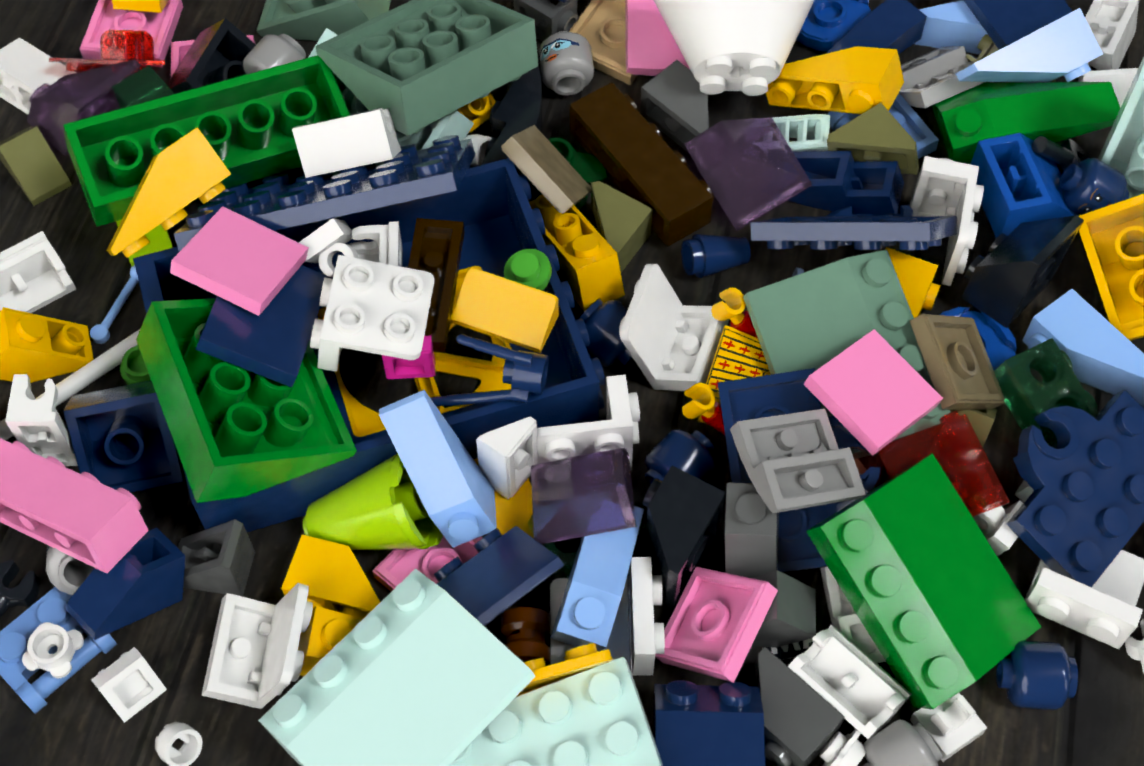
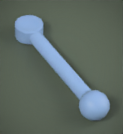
M135 265L130 268L128 282L102 323L93 326L90 330V336L97 344H103L109 340L110 332L108 329L139 281Z

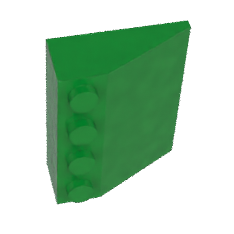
M216 298L151 302L136 341L196 503L246 497L354 456L357 451L324 373L322 369L317 368L318 359L313 348H310V341L308 342L297 378L291 388L196 350Z
M933 453L869 491L864 497L856 499L806 530L897 681L912 694L909 700L913 707L925 709L938 707L980 679L1010 654L1018 642L1028 639L1041 628V625Z

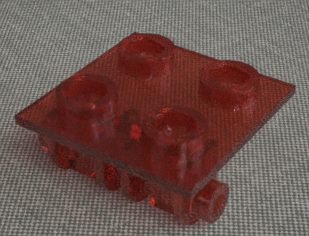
M106 30L100 39L101 58H49V62H65L66 71L150 73V65H165V60H154V41L152 36L144 30Z
M958 411L946 414L939 419L940 424L890 442L878 452L890 478L933 453L972 517L1010 502L966 414L960 416Z

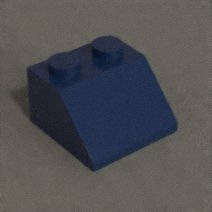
M151 380L71 396L64 409V415L80 474L88 472L102 484L115 490L124 488L130 493L184 481L182 462Z
M515 526L504 535L496 528L474 545L478 554L464 564L459 557H456L438 570L434 576L438 581V586L450 594L474 618L485 626L564 566V564L557 555Z
M684 680L672 681L668 684H654L652 735L663 766H765L764 712L759 687L748 686L740 682H726L721 686L695 685Z

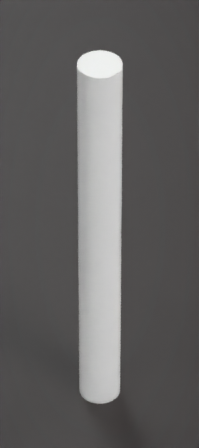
M140 329L56 384L58 390L56 407L120 365L124 354L130 348L138 345L136 338ZM42 393L41 395H39L38 397H36V399H39L40 397H42V396L44 395V393ZM5 418L0 421V438L8 440L14 435L6 424Z

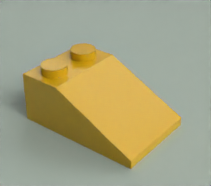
M1144 194L1078 216L1084 220L1079 233L1109 322L1130 341L1144 337Z

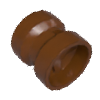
M518 607L504 611L501 614V633L506 637L504 645L522 662L544 658L546 666H549L551 651L550 647L546 645L545 638L551 633V615L545 610L532 607Z

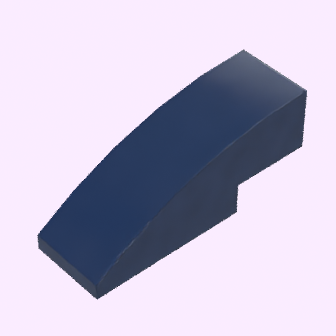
M886 0L859 21L827 53L862 46L897 49L898 54H900L921 39L927 16L907 0Z
M851 151L767 152L758 186L761 192L812 208L834 211L846 206H852V214H873V216L898 213L904 180L897 161L855 162Z

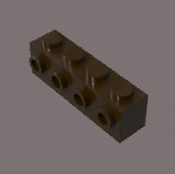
M611 82L570 104V132L588 154L594 155L605 168L607 176L622 193L653 209L651 228L667 247L710 223L714 197L709 185L704 180H698L688 169L681 153L676 150L673 151L666 144L657 126L652 122L648 123L638 112L635 102L628 94L623 95L615 84Z

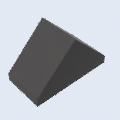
M234 519L180 539L178 549L186 555L183 588L219 594L230 593L243 597L255 555V550L243 523Z

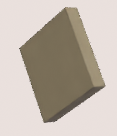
M535 125L512 135L501 146V150L559 213L564 214L591 192V186Z
M921 314L909 321L933 386L943 397L940 402L942 409L987 410L994 409L1005 403L1003 393L974 319L969 317Z

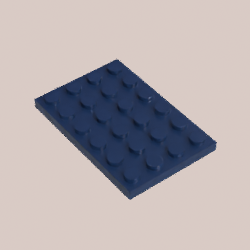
M450 135L433 140L432 147L418 151L415 144L401 146V151L393 159L308 178H305V175L289 179L288 173H281L262 179L263 184L256 187L247 188V184L244 183L227 188L221 194L211 199L210 203L199 206L198 213L186 217L187 223L174 233L178 250L180 252L222 206L273 231L457 191L475 157L472 140L460 141L458 135Z

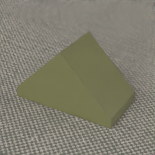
M882 103L877 104L828 134V151H851L855 162L897 161L901 173L913 175L918 173L919 164L916 142Z
M29 126L0 142V160L33 206L72 186L37 126Z
M601 181L591 182V211L596 230L617 252L620 272L622 273L651 235L653 209Z

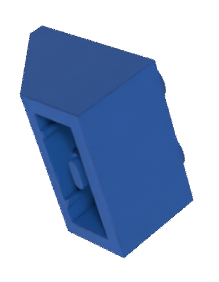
M1021 133L978 141L970 164L979 166L976 184L984 186L981 204L996 238L1001 233L1008 236L1024 222L1077 215L1065 204L1062 188L1059 187L1061 173L1056 163L1035 153L1032 150L1033 141Z

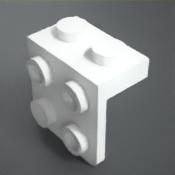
M925 156L910 207L913 209V216H957V234L949 236L941 282L942 285L951 286L955 273H964L969 249H973L976 240L978 222L973 221L974 212L978 213L980 209L984 186L976 184L979 166L955 162L947 158Z
M338 255L333 279L325 277L322 285L319 306L326 307L324 320L315 318L311 335L310 348L319 349L317 368L337 372L342 348L406 360L418 359L423 346L434 286V276L427 271Z
M646 264L640 279L635 284L634 295L627 313L620 322V339L654 390L685 391L694 384H706L724 325L727 326L729 319L725 321L716 320L711 313L712 306L682 305L659 265Z
M626 375L606 377V420L537 428V475L539 479H548L554 483H564L573 480L577 476L597 475L609 478L618 476L624 471H632L633 444H639L638 421H640V408L637 392L628 393Z
M1121 550L1092 588L1052 571L1040 559L1025 601L1032 612L1120 649L1137 628L1143 609L1136 607L1144 583V559Z
M632 557L629 577L632 676L653 675L655 654H664L665 652L664 623H654L653 606H662V576L652 575L651 557ZM557 578L550 585L551 633L569 578ZM626 578L620 605L607 647L604 650L610 649L613 660L624 656L630 667ZM551 638V665L563 662L565 651L576 648V646Z
M297 583L276 605L227 593L222 598L202 696L262 709L274 697L281 695L291 681H297L304 661V652L298 650L301 632L307 630L313 612V603L307 601L308 585Z

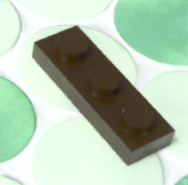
M417 218L408 268L427 271L434 276V286L424 336L431 335L434 352L445 353L465 234L464 222Z

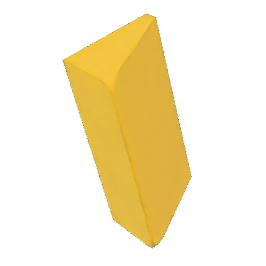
M470 267L464 278L451 317V323L541 353L559 316V300L554 294Z

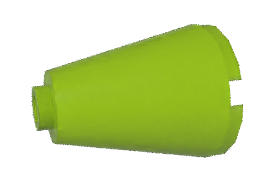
M398 454L309 504L306 515L303 518L305 535L347 545L351 550L427 549L438 545L443 538V534L429 517Z

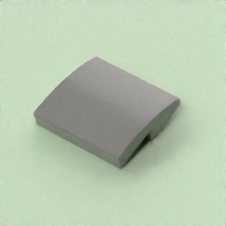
M964 46L941 47L901 64L904 84L899 93L910 106L927 108L984 82L958 80L955 73L975 63L968 62Z
M825 409L738 421L730 428L735 446L756 491L772 513L860 499L866 495L850 447L838 448Z

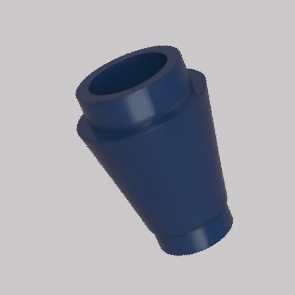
M694 234L691 239L684 240L681 247V259L686 274L696 275L698 278H703L741 264H747L751 256L750 245L745 237Z

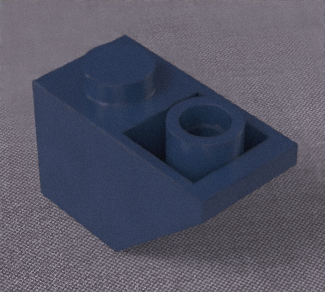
M154 528L148 531L108 574L94 568L68 600L66 610L96 640L178 603L183 599L186 555L158 528Z

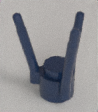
M460 334L456 337L457 343L506 359L503 369V383L511 384L512 389L431 397V400L436 407L501 401L528 403L530 393L542 395L548 374L549 356L521 350L515 351Z

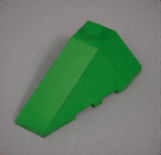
M1009 82L979 84L932 105L949 159L955 162L971 164L978 141L1021 133L1032 141L1039 136H1043L1053 142H1058L1113 126L1119 113L1120 105L1111 82Z

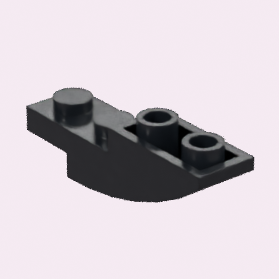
M539 65L523 74L518 80L510 82L504 99L502 101L498 100L494 104L489 117V123L493 127V138L488 143L485 159L481 165L509 158L501 150V146L512 135L533 125L540 132L542 131V90ZM514 164L517 173L521 174L520 169Z

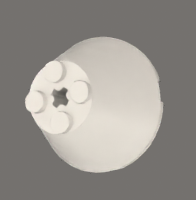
M654 0L692 74L700 83V91L702 93L713 95L724 91H742L749 96H758L768 91V84L776 80L780 75L814 0Z

